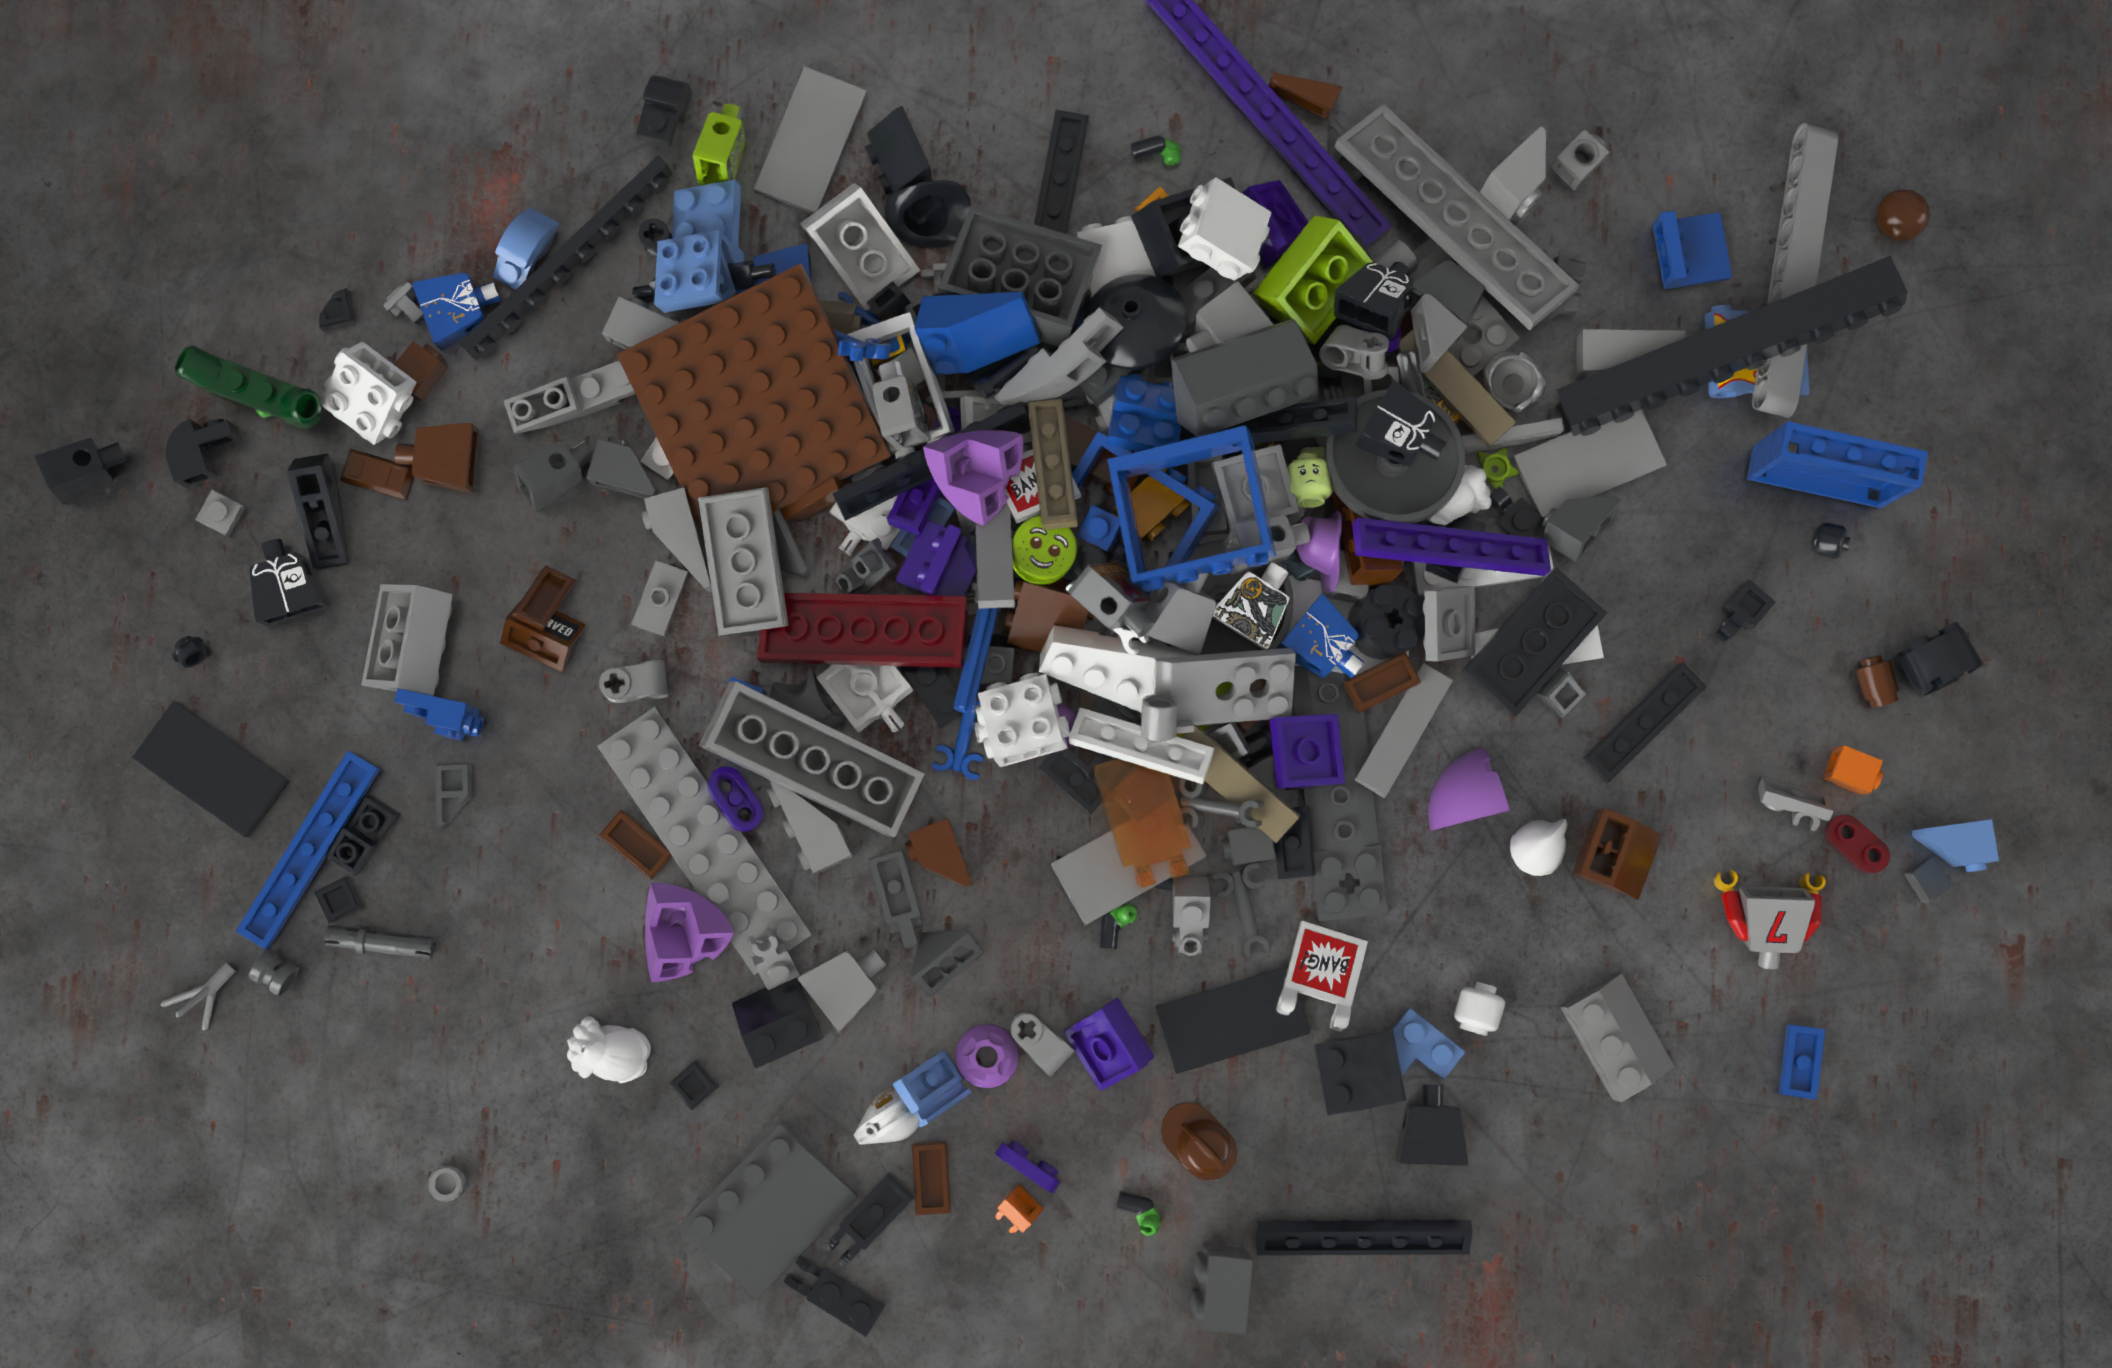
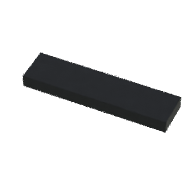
M1061 110L1055 111L1034 225L1067 234L1089 115Z
M1683 662L1679 663L1583 759L1606 783L1610 782L1707 686Z

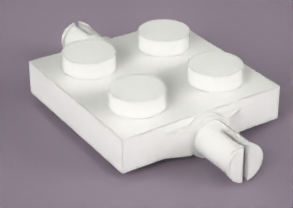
M879 463L872 468L863 469L857 472L851 480L852 482H857L871 475L875 470L888 466H883ZM898 496L846 521L837 503H835L829 513L842 521L850 531L838 548L844 552L852 541L845 551L847 555L851 556L861 539L870 542L879 538L882 542V549L887 551L901 531L899 528L890 526L886 519Z
M831 664L827 670L816 677L858 733L873 721L883 718L892 732H897L898 728L891 719H894L900 728L904 726V722L893 709L898 702L914 690L895 666Z

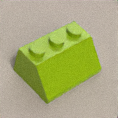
M1314 215L1252 294L1266 311L1279 322L1294 319L1304 339L1310 344L1315 345L1336 318L1334 317L1335 290L1367 263L1373 261L1340 220Z

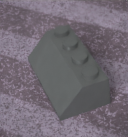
M1289 319L1171 359L1177 423L1197 437L1217 432L1319 396L1317 363L1294 319Z

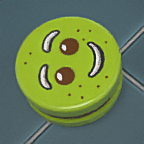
M1041 515L1032 517L1022 523L1012 537L1013 569L1021 578L1030 583L1045 585L1058 581L1068 572L1076 559L1077 542L1070 527L1042 530Z

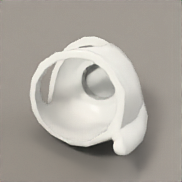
M1560 819L1554 823L1544 820H1533L1520 827L1512 835L1510 842L1511 856L1522 871L1531 875L1542 876L1552 874L1560 866L1566 852V839L1564 836L1568 825L1566 819Z

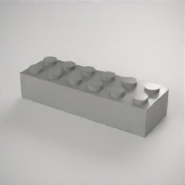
M737 681L728 683L698 745L890 837L896 836L925 775Z

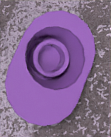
M1335 511L1330 518H1302L1300 523L1304 522L1307 525L1310 542L1296 546L1299 557L1305 565L1320 571L1322 587L1328 594L1335 590L1340 571V535L1342 529V515L1340 511Z

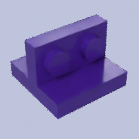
M1281 180L1249 186L1242 192L1243 195L1272 212L1267 225L1269 233L1261 244L1258 253L1265 268L1273 266L1282 257L1309 223Z
M928 520L921 535H916L896 578V582L926 596H966L976 575L975 568L964 545L968 537L962 535V530L949 524L946 528Z
M1338 714L1275 717L1270 719L1277 789L1285 788V791L1299 790L1313 786L1345 783Z
M1118 997L1063 1031L1099 1091L1136 1073L1147 1066L1150 1060L1155 1058Z

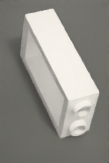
M911 312L847 334L863 342L867 338L879 339V342L910 332L941 427L929 431L930 441L906 448L897 449L887 441L896 459L904 458L907 454L916 452L914 447L925 443L929 444L955 433L937 376L914 329L917 316ZM864 357L862 361H854L865 397L879 424L872 385L876 382L869 361Z

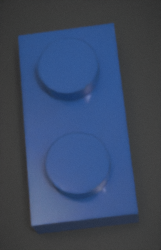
M1792 1024L1786 1025L1778 1094L1817 1100L1825 1029Z

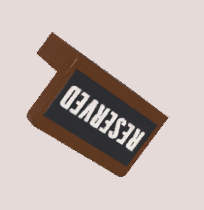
M514 608L505 619L500 644L563 672L569 663L573 644L584 632L585 624L556 611L544 630H539L512 616Z

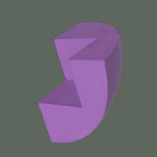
M1000 430L972 431L944 437L923 446L930 472L944 496L960 513L975 523L984 526L1006 504L1009 497L1005 495L1004 490L1008 485L1010 477L1019 475L1023 455V436L1020 433Z
M1482 747L1470 750L1457 757L1438 777L1429 801L1428 819L1430 831L1509 811L1498 773L1492 771L1489 755Z
M665 883L650 884L646 907L645 943L651 982L667 981L688 975L693 972V965L705 957L714 960L727 947L734 931L726 916L711 901L696 892L680 886Z

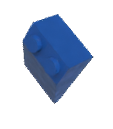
M1023 292L922 297L914 328L935 374L969 373L1035 346L1041 341V336Z

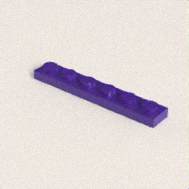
M1359 517L1352 523L1356 556L1545 576L1551 571L1547 539Z

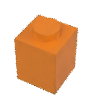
M1845 745L1838 746L1832 750L1822 780L1858 795L1869 794L1872 790H1876L1881 783L1883 771L1880 768L1883 760Z

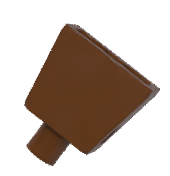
M473 423L419 427L416 429L414 444H396L395 462L396 464L412 465V476L420 482L474 494L479 429Z

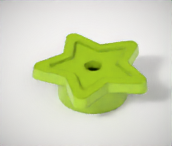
M1506 448L1501 449L1495 454L1478 452L1481 468L1487 476L1485 481H1489L1494 489H1497L1499 486L1502 488L1506 478L1518 474V470L1510 465ZM1493 466L1498 467L1497 472L1492 471Z

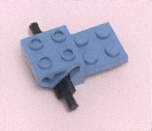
M736 180L674 191L672 239L657 242L656 277L649 282V285L633 287L632 292L633 295H636L635 298L640 300L654 298V305L666 313L719 304L731 298L737 290L752 288L756 286L759 280L772 278L777 275L774 263L755 266L752 260L745 261V253L738 248L741 185Z

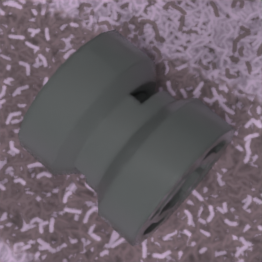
M267 949L252 966L249 978L257 984H266L269 986L270 992L281 997L295 981L300 968L292 962L280 960L278 953Z

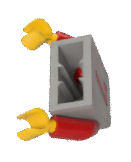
M1731 870L1729 872L1731 884H1724L1721 881V874L1718 872L1714 877V884L1719 890L1724 891L1721 898L1726 919L1736 937L1744 941L1749 950L1759 952L1758 965L1760 967L1778 969L1781 953L1799 952L1803 942L1808 941L1821 925L1822 897L1818 894V891L1823 889L1826 884V880L1822 875L1816 876L1815 887L1809 882L1810 874L1808 872L1800 877V888L1739 886L1738 892L1734 891V886L1738 882L1737 873Z

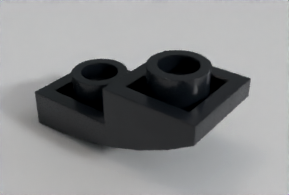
M372 795L366 796L349 826L341 830L326 857L351 874L358 875L392 827L399 813Z

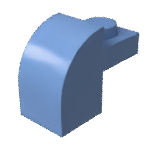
M531 207L516 216L505 230L496 248L495 253L499 257L492 277L516 290L533 274L537 260L550 252L559 223Z

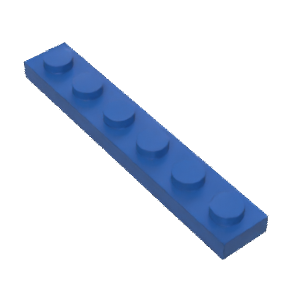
M347 751L235 932L264 949H270L326 859L341 830L347 825L380 772V768L355 753Z

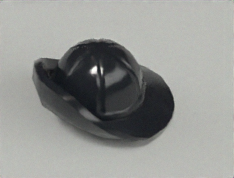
M948 180L920 182L904 187L888 197L884 206L885 221L896 237L906 243L919 248L937 249L948 246L958 239L971 206V201L966 191L956 182Z

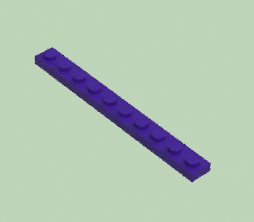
M1144 0L1353 237L1359 234L1365 247L1368 249L1391 229L1392 225L1193 0Z

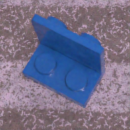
M1675 211L1662 212L1652 223L1664 289L1725 281L1732 277L1720 213L1677 219Z

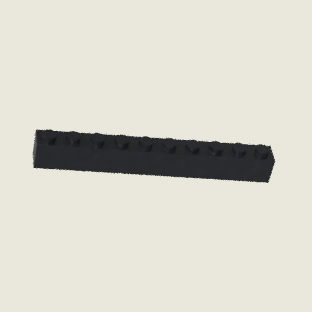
M1888 256L1556 389L1558 401L1573 437L1582 434V436L1591 435L1600 430L1601 425L1611 421L1615 423L1626 421L1634 416V412L1646 407L1648 410L1659 408L1669 398L1679 394L1682 397L1689 396L1697 392L1701 388L1700 386L1712 381L1714 383L1724 382L1730 379L1734 372L1742 369H1757L1766 364L1767 359L1777 355H1781V357L1792 355L1799 351L1802 345L1812 341L1816 344L1822 343L1832 338L1835 332L1848 328V330L1860 328L1868 322V319L1880 314L1883 317L1893 315L1905 305L1908 292L1891 256Z

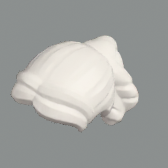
M1465 465L1462 481L1450 502L1441 511L1427 520L1435 524L1447 525L1449 522L1469 512L1477 513L1480 510L1490 508L1492 500L1490 498V489L1485 484L1487 477L1485 471L1474 465Z
M587 1016L581 1021V1024L576 1025L573 1029L574 1035L567 1040L569 1046L567 1058L572 1062V1069L578 1072L582 1078H587L593 1073L605 1080L625 1083L640 1077L646 1072L651 1045L647 1037L634 1028L628 1029L616 1025L601 1027L597 1020Z

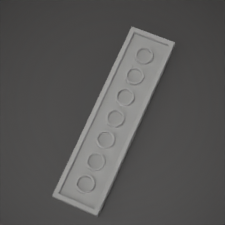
M1381 105L1337 139L1334 148L1463 269L1486 286L1485 289L1528 330H1531L1576 292L1579 285L1386 105Z
M653 707L597 746L696 892L711 901L726 916L734 931L730 941L753 975L758 974V971L752 959L756 955L752 952L749 944L750 936H753L757 943H764L768 940L765 929L771 928L774 931L778 945L785 943L788 951H791L813 935L744 834L733 829L708 792L707 780L656 707Z

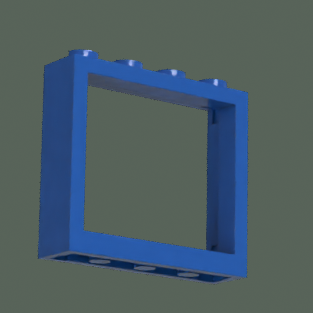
M1787 421L1753 446L1747 480L1883 508L1922 486L1928 451ZM1789 444L1798 445L1796 453L1787 451ZM1868 491H1879L1877 501L1867 499Z
M1246 425L1107 459L1131 582L1137 588H1143V591H1154L1163 588L1165 582L1177 580L1178 583L1193 582L1199 579V574L1212 572L1213 575L1227 574L1234 570L1233 566L1246 563L1248 567L1261 566L1269 562L1268 558L1277 556L1252 434ZM1242 450L1261 545L1146 572L1128 478Z
M1098 431L1072 473L1078 489L1083 485L1104 448L1117 456L1135 452L1106 445L1108 435ZM1172 467L1168 468L1167 471L1159 470L1146 473L1201 508L1165 567L1185 563L1189 560L1221 506L1213 501L1216 495L1198 485L1196 490L1184 483L1187 477ZM1144 591L1147 594V596H1149V594L1151 593V591Z

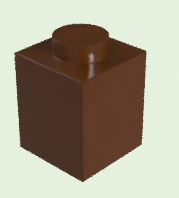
M412 341L394 364L417 382L412 394L420 400L426 397L447 371V368L440 362V359L443 357L442 354L427 343L422 348L414 341Z

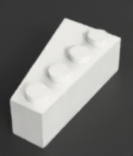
M1054 625L1040 653L1039 672L1142 713V699L1154 693L1155 658L1192 656L1197 654L1183 648L1167 646L1165 642L1152 641V643H1142L1141 641L1132 640V644L1140 650L1137 654L1133 655L1125 650L1120 635L1117 638L1099 635V632Z

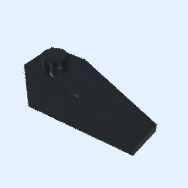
M329 454L296 458L292 461L286 472L312 567L319 568L347 563L348 555L338 489Z

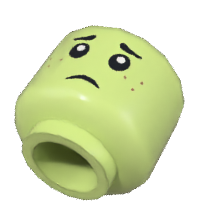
M1305 453L1299 455L1296 461L1288 465L1287 469L1291 480L1290 490L1295 495L1298 506L1314 508L1323 505L1333 492L1327 462L1319 459L1317 454Z

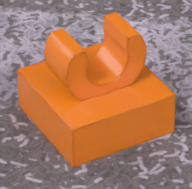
M1018 1184L997 1207L999 1211L995 1218L1000 1220L1005 1215L1013 1223L1008 1231L1015 1233L1020 1230L1023 1233L1044 1208Z

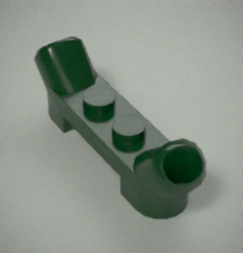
M194 345L184 348L175 366L176 375L204 389L211 395L251 407L298 428H311L318 424L322 418L321 398L311 389H304L212 355Z

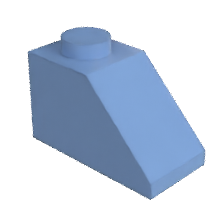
M1992 819L1911 830L1914 839L1952 867L1965 866L1966 872L1988 870V862L1999 861Z

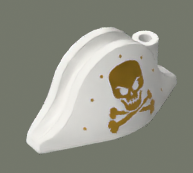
M893 1087L875 1096L853 1136L859 1145L896 1142L912 1135L919 1127L917 1123L920 1120L915 1113H910Z

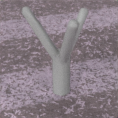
M225 962L204 985L161 1001V1006L167 1007L191 998L175 1012L176 1017H181L207 996L202 1029L208 1030L216 992L236 970Z

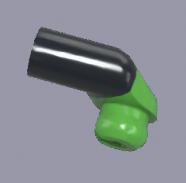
M1154 136L1131 143L1132 153L1136 160L1153 154L1164 156L1163 161L1168 166L1177 165L1182 160L1180 145L1162 136Z
M1125 903L1102 916L1100 948L1117 949L1118 931L1127 924L1134 922L1137 918L1138 912L1134 905Z
M1120 1191L1116 1208L1133 1212L1140 1225L1141 1233L1146 1236L1155 1235L1161 1226V1217L1153 1201L1146 1197Z

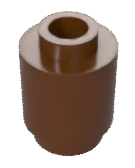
M1877 655L1860 660L1862 667L1855 670L1865 701L1869 700L1871 708L1899 701L1897 692L1900 690L1890 659L1882 660V656Z

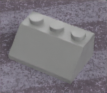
M1542 126L1490 173L1480 191V194L1515 226H1518L1529 215V211L1536 204L1535 201L1542 195L1539 188L1546 179V130Z
M380 584L361 686L397 691V688L434 696L435 688L439 682L438 670L441 654L446 646L445 633L447 622L452 614L451 601L453 594L419 585Z
M1622 973L1560 1007L1612 1100L1622 1102L1654 1084L1674 1067Z

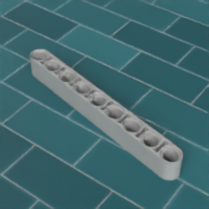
M1802 123L1794 134L1767 305L1817 284L1838 146V134L1835 131ZM1807 344L1802 345L1801 349L1786 357L1777 355L1767 359L1766 364L1757 368L1752 397V405L1755 410L1784 418H1789L1793 415L1800 396Z

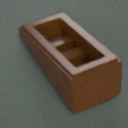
M1275 72L1269 82V87L1277 96L1325 120H1328L1343 88L1330 83Z

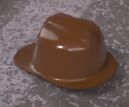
M1193 1103L1178 1104L1168 1111L1162 1122L1161 1134L1169 1152L1198 1179L1216 1180L1229 1173L1236 1161L1237 1148L1233 1137L1227 1129L1201 1105Z

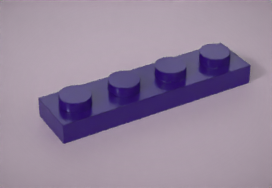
M947 406L955 433L961 431V410ZM939 419L935 422L932 430L941 427ZM934 478L898 495L886 518L890 526L919 536L921 535L942 493Z

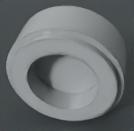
M445 1165L435 1169L428 1181L431 1195L443 1202L458 1198L466 1187V1177L463 1171L454 1165Z

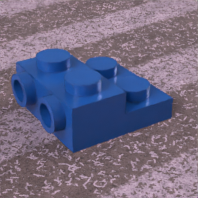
M1131 374L1127 377L1120 376L1114 392L1106 445L1139 452L1179 442L1181 425L1177 423L1174 384L1172 382H1164L1158 385L1146 382L1138 374Z
M397 688L394 702L404 706L403 712L426 719L425 724L435 727V734L463 741L464 735L480 736L484 723V718L480 716V709L467 703Z

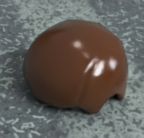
M1896 190L1885 196L1878 205L1876 222L1880 232L1891 240L1909 241L1922 233L1930 219V208L1925 198L1914 190Z

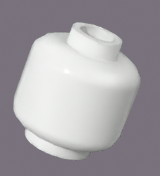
M1476 982L1475 988L1465 987L1461 990L1454 1013L1455 1019L1461 1023V1029L1487 1036L1488 1031L1493 1032L1499 1028L1505 1001L1502 997L1495 994L1496 987Z

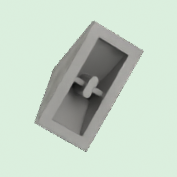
M1424 294L1411 309L1421 373H1427L1467 328L1462 321L1431 294Z

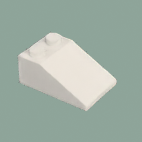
M853 183L800 223L865 310L870 309L866 302L893 281L899 287L921 271L863 189L856 183Z

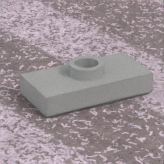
M655 560L631 625L666 637L689 572Z

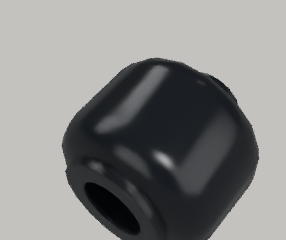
M1823 523L1818 527L1814 541L1816 553L1837 559L1841 556L1843 550L1848 551L1851 537H1846V528L1833 523Z

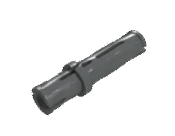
M329 924L324 939L328 940L325 941V947L348 948L356 950V953L365 954L366 951L432 959L435 950V937L370 930L369 926L348 928Z

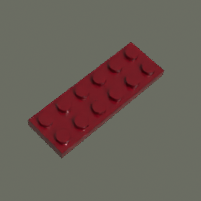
M784 593L789 626L760 630L757 659L762 663L963 668L969 599L966 596Z

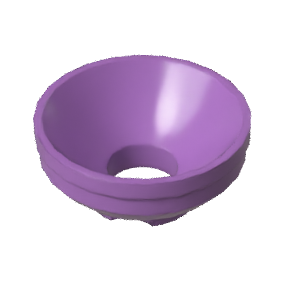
M994 1024L977 1025L969 1029L959 1040L955 1054L956 1065L963 1078L972 1085L980 1088L998 1087L1008 1081L1016 1071L1019 1062L1018 1046L1012 1035L1004 1028ZM983 1046H990L997 1052V1062L992 1067H982L976 1060L977 1051Z

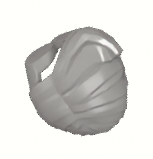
M1499 352L1492 356L1483 370L1484 389L1503 409H1508L1517 414L1526 409L1531 403L1540 399L1546 388V379L1543 377L1542 372L1532 358L1524 352Z

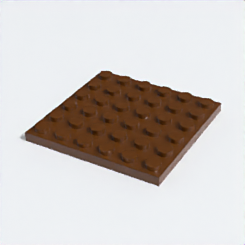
M798 264L616 354L680 487L685 488L689 505L702 532L699 497L768 488L771 510L775 512L798 501L809 490L832 477L842 480L893 456L886 439L882 437L880 426L847 357L838 355L839 340L803 264Z

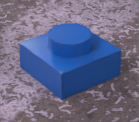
M1091 505L1077 537L1110 552L1121 531L1119 517L1096 505Z

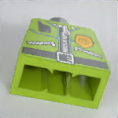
M725 104L721 114L715 112L708 114L693 152L698 185L703 186L735 180L745 146L743 121H741L743 110L739 106Z

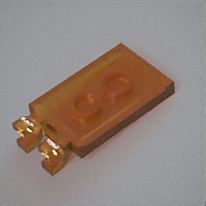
M1121 759L1094 765L1092 768L1122 867L1133 865L1138 888L1156 884L1150 865L1167 860L1172 879L1189 874L1182 850L1190 848L1191 844L1170 775Z

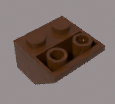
M1609 809L1595 810L1572 875L1634 900H1639L1662 835L1637 820Z

